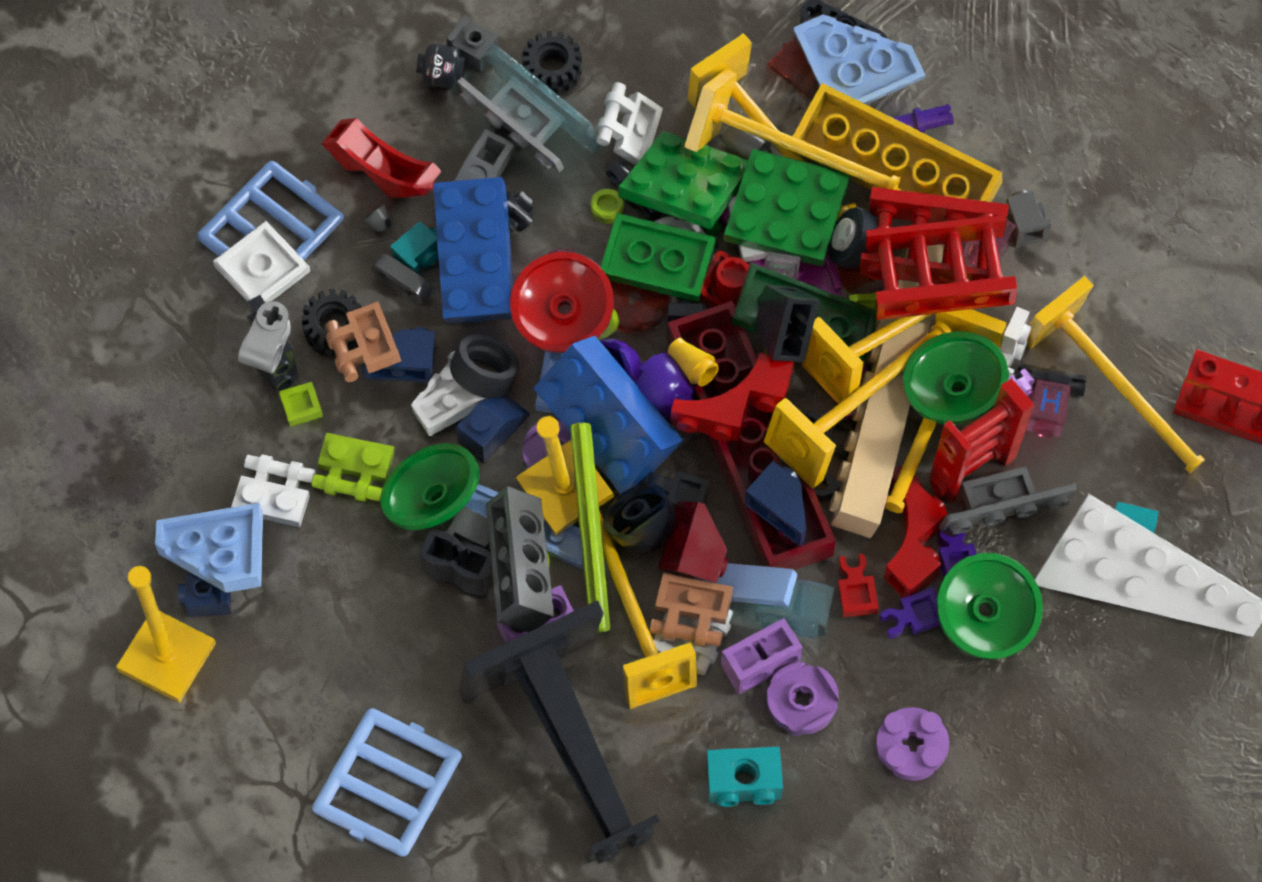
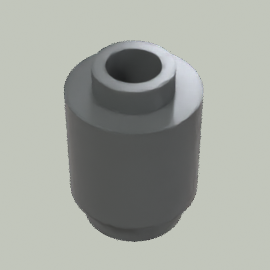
M729 126L721 139V142L726 145L725 149L728 152L746 160H749L752 149L772 154L770 149L771 142L733 126Z

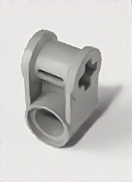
M270 301L261 305L258 309L249 333H247L242 342L238 356L240 363L271 374L275 372L291 332L288 312L283 304Z

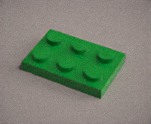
M617 213L601 268L609 281L698 302L715 247L716 237Z

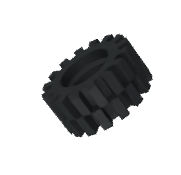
M546 31L547 37L544 38L541 33L536 34V42L531 38L527 42V47L524 46L522 70L524 79H527V84L530 88L535 85V91L540 94L543 89H546V95L552 96V90H557V95L563 94V87L570 91L573 89V82L577 84L579 75L582 73V55L578 43L573 44V38L569 35L564 40L563 32L558 31L557 37L552 36V31ZM546 56H558L564 60L565 64L559 70L548 71L541 68L539 62Z
M329 289L330 295L325 296L324 291L318 292L319 299L316 300L312 296L309 299V306L305 305L303 308L302 325L307 343L310 347L314 345L315 351L318 353L325 349L326 356H332V349L329 348L326 341L327 331L320 326L322 318L331 313H339L346 318L347 325L350 323L346 313L362 307L360 303L357 304L356 297L351 295L348 298L347 291L341 290L340 295H336L335 289ZM356 339L348 342L347 347L349 351L354 349V342L357 344Z

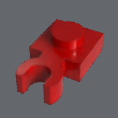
M863 553L859 554V566L851 568L846 564L845 556L840 557L839 571L847 578L838 580L837 584L843 618L878 614L879 606L874 577H863L866 568V558Z

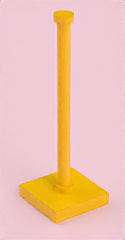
M744 33L691 68L687 100L695 109L703 86L723 70L728 69L738 74L731 94L734 100L751 120L778 130L737 82L747 75L752 42ZM773 144L783 157L805 162L799 154ZM841 206L837 221L843 213L850 209L848 206Z
M725 69L703 86L684 146L685 148L695 152L699 151L720 133L722 123H725L879 188L897 190L900 177L895 175L888 177L729 111L728 104L738 75L737 73Z
M1083 276L1033 317L1029 324L1032 328L1027 338V347L1030 350L1056 328L1058 330L1063 329L1186 464L1185 470L1189 474L1192 473L1205 459L1201 455H1195L1072 320L1074 314L1080 310L1094 286L1086 276Z
M972 309L936 313L934 324L938 321L944 322L951 332H971L986 337L996 344L999 349L1001 348L1007 323ZM923 418L890 496H887L885 503L887 510L894 513H901L905 506L903 502L904 497L937 424L936 422Z
M932 314L900 317L849 347L818 317L814 321L805 361L802 362V366L839 404L860 386L863 362L859 358L861 355Z
M938 321L932 326L930 333L815 423H812L787 398L783 399L775 406L764 443L814 489L823 481L836 447L824 433L903 372L910 356L920 345L935 336L951 332L950 328L944 322Z
M545 416L538 421L537 432L544 439L548 456L516 477V480L525 493L541 498L544 520L557 536L579 521L571 440L562 446L560 445L558 421L551 416ZM595 469L598 504L600 507L613 498L614 495Z
M599 510L603 557L645 657L623 665L625 698L629 708L633 709L697 687L696 653L691 642L658 653L613 541L605 529L604 519Z
M136 566L129 571L128 581L131 587L136 589L146 620L116 668L119 673L180 703L216 645L214 638L159 611L150 586L151 574L149 570L143 566Z

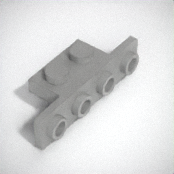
M463 77L457 81L462 91L460 97L472 108L479 105L486 111L484 117L498 129L504 126L511 132L509 138L521 149L527 146L536 154L533 158L546 170L553 167L557 172H561L564 167L560 159L543 145L562 124L556 115L512 79L504 85L491 101Z

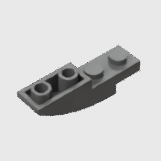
M492 124L488 130L484 129L454 181L500 177L519 147L509 138L511 132L504 126L498 129Z

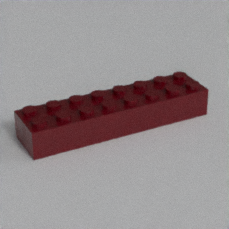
M733 301L668 322L667 342L669 346L674 340L682 338L685 342L714 356L715 363L719 366L716 376L710 383L705 386L694 384V400L713 398L735 388L749 375L757 362V357L745 329L731 324L735 311ZM748 404L739 441H719L712 438L709 434H707V437L761 565L764 567L797 570L833 557L836 540L814 489L796 472L795 474L801 482L806 523L805 540L800 547L744 505L746 490L772 461L780 467L787 466L790 468L764 443L773 412L760 411L755 406Z

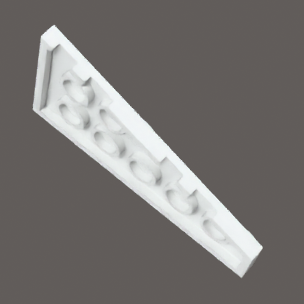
M1089 493L1034 578L1040 587L1251 637L1254 636L1262 623L1261 598Z

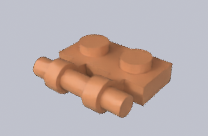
M378 301L346 313L350 324L340 327L335 320L326 323V341L329 348L335 352V365L339 373L343 374L345 381L353 382L358 378L356 368L360 364L365 363L368 373H372L401 362L399 352ZM356 339L358 348L349 351L347 347L348 342Z
M663 573L655 608L656 611L668 614L666 621L652 619L650 633L663 635L665 640L674 641L675 638L694 641L695 646L706 647L709 644L720 647L723 633L710 630L711 622L726 625L733 596V587ZM680 616L699 619L698 626L692 627L678 624Z

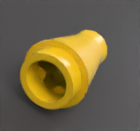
M682 338L674 340L669 346L668 355L678 363L690 383L705 386L716 376L719 366L715 363L714 356L685 342Z

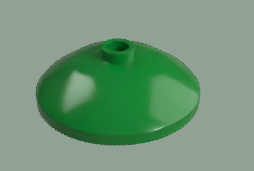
M948 332L927 340L913 352L904 370L903 384L909 403L921 416L939 424H945L950 420L954 425H961L976 421L994 408L1000 386L1009 380V369L1004 354L991 340L971 332ZM958 388L964 389L961 392H954Z
M436 444L413 453L392 471L383 486L381 507L384 514L392 524L406 530L428 529L450 520L466 506L475 492L479 480L478 463L470 451L457 444Z
M980 553L961 560L948 571L939 586L936 609L942 630L958 649L976 658L996 660L1016 654L1031 642L1041 624L1043 602L1035 579L1024 566L1014 559L1001 554ZM980 605H985L988 607V616H983L980 614Z

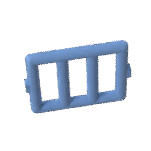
M269 161L198 232L197 239L217 256L222 255L229 247L214 235L226 223H229L244 236H247L256 229L254 225L237 213L251 200L304 240L295 252L305 260L339 226L344 219V215L318 195L316 187L309 181L305 180L302 183L278 163ZM274 177L324 215L326 219L313 231L260 191V189Z

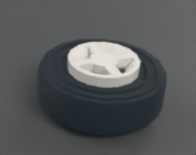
M857 207L850 208L842 214L836 222L828 248L831 261L845 269H854L861 264V254L866 253V230H873L877 227L874 215Z

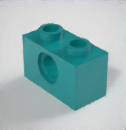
M780 747L707 750L706 768L709 803H717L721 807H732L738 805L741 801H753L756 805L773 804L775 800H781L783 782ZM743 772L748 773L754 778V781L749 784H741L735 779V776Z

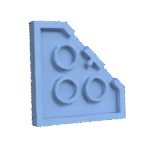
M824 14L793 28V32L819 87L824 83L867 105L925 79V73L912 46L906 43L881 37L880 34L858 26L847 25Z
M260 503L156 520L155 546L160 556L224 592L261 587L263 511Z

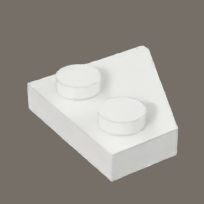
M455 351L451 352L447 357L448 363L440 374L435 373L428 382L426 390L421 392L411 404L414 415L429 436L463 419L479 402L488 399L471 394L453 379L450 372V362Z

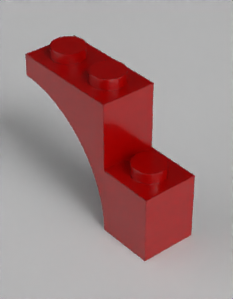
M357 118L341 119L321 143L347 172L364 171L389 198L425 196L434 188V180L442 172L433 162L414 159L389 146L366 128Z
M759 353L757 362L749 375L730 391L704 400H681L674 398L670 425L676 426L678 430L685 433L701 432L709 434L712 438L719 441H739L748 404L755 406L760 411L773 412L775 406L787 397L794 361L772 360L768 354Z
M901 465L897 466L893 471L889 487L891 492L902 469ZM915 474L903 500L905 504L902 511L905 522V539L898 553L886 565L883 577L902 598L921 592L938 578L941 568L940 558L931 547H924L923 545L938 533L939 525L948 515L943 502L934 495L931 497L922 488V483Z

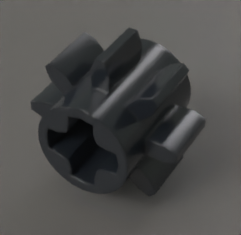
M507 191L509 230L511 229L512 231L521 232L525 230L534 219L535 214L532 211L534 207L531 205L533 200L523 191H520L518 194Z

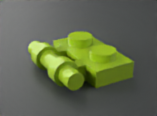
M326 432L318 460V468L330 472L328 476L314 474L312 488L322 489L325 494L333 496L337 493L355 496L357 501L366 502L367 499L380 502L383 488L371 485L373 480L386 482L395 453L394 446ZM342 474L359 477L360 480L357 483L342 480L341 477Z

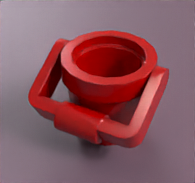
M724 251L714 253L710 260L699 300L712 308L733 301L736 308L749 265L744 260L732 257ZM710 285H711V295L707 293L708 287H709Z

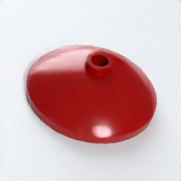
M554 252L537 258L522 270L512 288L510 309L518 331L529 343L547 352L565 353L573 343L592 336H596L598 339L603 334L612 318L614 295L607 275L594 261L573 252ZM562 305L571 306L570 311L566 314L560 313L559 308Z

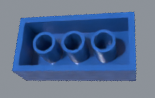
M495 177L433 183L443 319L448 325L513 319L510 309L513 272L507 190L503 178Z
M596 336L573 343L533 388L570 433L572 424L580 422L590 423L594 462L620 494L632 487L643 484L648 479L650 472L653 473L683 441L655 406L644 397L638 386Z

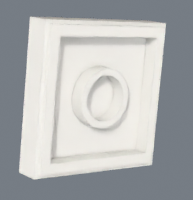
M267 221L213 261L215 268L247 302L258 295L262 296L265 303L273 301L310 272L309 265Z

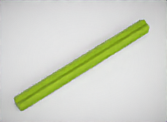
M580 422L572 424L570 431L587 605L598 600L604 612L597 633H602L610 630L592 431L590 423Z

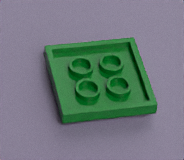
M662 131L620 184L618 197L711 229L730 204L732 198L738 193L748 160L707 145L697 152L684 147L686 138Z
M752 149L724 233V241L823 267L849 184L850 175Z

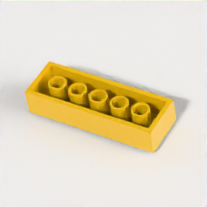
M824 83L820 85L792 136L888 177L893 175L900 177L897 190L992 202L1002 184V172ZM810 159L811 161H813V162H815V163H817V164H819V165H821V166H823V167H825V168H829V169L836 170V169H834V168H831V167H829V166H826V165H824V164H821V163H819V162H817V161H814V160ZM850 176L851 181L871 191L872 187H877Z

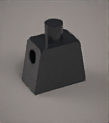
M766 285L763 292L757 299L759 309L754 331L772 360L805 361L820 302L818 298L796 287Z

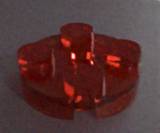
M610 281L614 295V309L619 318L617 329L629 333L642 332L644 328L650 326L653 328L661 323L668 311L669 295ZM637 293L640 294L644 301H637L635 305H630L627 296Z

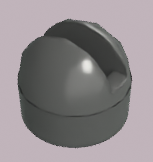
M384 203L363 218L365 224L373 232L378 233L385 232L386 228H390L393 220L391 212Z

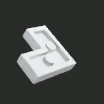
M1016 307L1003 336L1000 348L1007 361L1009 377L1015 372L1010 366L1014 358L1021 360L1032 326L1027 325L1030 312Z

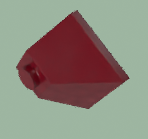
M678 501L675 509V529L665 543L658 569L697 580L717 583L718 578L724 575L727 568L728 559L725 557L727 548L705 504Z

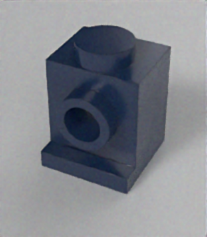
M185 574V584H178L179 605H186L189 617L232 614L231 592H224L194 574ZM197 590H208L206 593L197 592Z

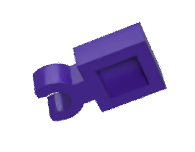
M940 529L938 530L937 542L941 546L938 556L944 577L958 562L977 554L973 543L963 544L965 532L951 537L946 533H941Z
M933 587L900 599L899 605L902 610L889 608L881 612L880 622L894 620L897 623L896 627L888 630L887 637L889 639L899 637L903 633L904 628L909 626L913 635L940 625L936 609L937 595Z

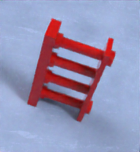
M872 187L869 213L878 217L877 227H891L893 219L909 220L913 222L912 225L971 219L983 214L1005 215V233L1009 204ZM982 240L979 242L976 267L965 266L967 279L971 281L988 278ZM944 244L942 263L929 261L932 281L936 285L954 282L948 246ZM909 248L907 258L893 257L897 280L918 283L913 248ZM878 252L861 254L860 275L868 276L874 280H883Z
M983 214L971 219L892 228L890 226H879L873 230H866V253H879L884 290L876 292L875 312L877 320L1014 305L1018 289L1016 276L1005 277L1002 275L996 238H1003L1005 215ZM982 240L988 278L971 281L967 279L961 242ZM947 244L954 282L936 285L932 281L927 246ZM913 248L919 286L901 289L897 283L892 250Z
M1196 349L1173 414L1262 444V371Z
M1013 378L1000 386L994 408L960 432L950 420L944 424L929 479L934 492L940 497L944 496L950 504L956 501L963 478L984 463L994 458L999 459L1006 466L1016 459L1034 403Z

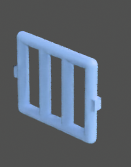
M370 708L365 712L314 801L312 810L315 814L349 830L350 837L360 842L367 839L404 857L409 854L458 766L462 754L458 749L425 734L424 727L413 722L407 725L374 708ZM374 725L443 758L444 761L435 777L366 744L365 741ZM360 756L426 789L427 791L418 808L347 774L356 757ZM339 787L409 820L410 822L401 838L398 839L331 806L330 803Z

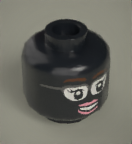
M430 44L425 54H418L416 73L422 74L423 83L428 87L453 89L457 81L464 77L466 57L461 56L460 50L455 46Z

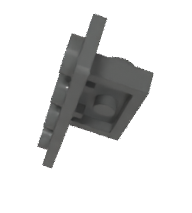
M1027 467L962 482L960 492L967 511L946 516L939 525L941 533L952 531L956 535L971 530L973 525L985 523V526H993L999 524L1008 516L1017 514L1018 518H1025L1035 514L1038 511L1037 509L1048 506L1050 510L1060 509L1070 503L1069 500L1076 493L1077 488L1075 484H1070L1036 493Z

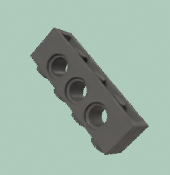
M507 486L486 503L497 622L525 632H531L543 626L554 617L542 503L539 497Z

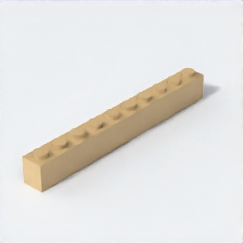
M944 244L927 246L930 262L942 263ZM909 248L902 249L900 258H907ZM897 280L898 287L901 289L919 286L917 282ZM933 314L870 350L867 361L872 363L870 372H865L861 386L925 337L929 332ZM898 318L878 320L875 331ZM904 371L855 408L852 420L857 422L855 431H850L844 450L849 451L847 461H842L837 474V480L841 481L840 490L834 492L829 505V511L834 512L831 521L832 526L867 538L872 537L881 523L910 407L903 384Z

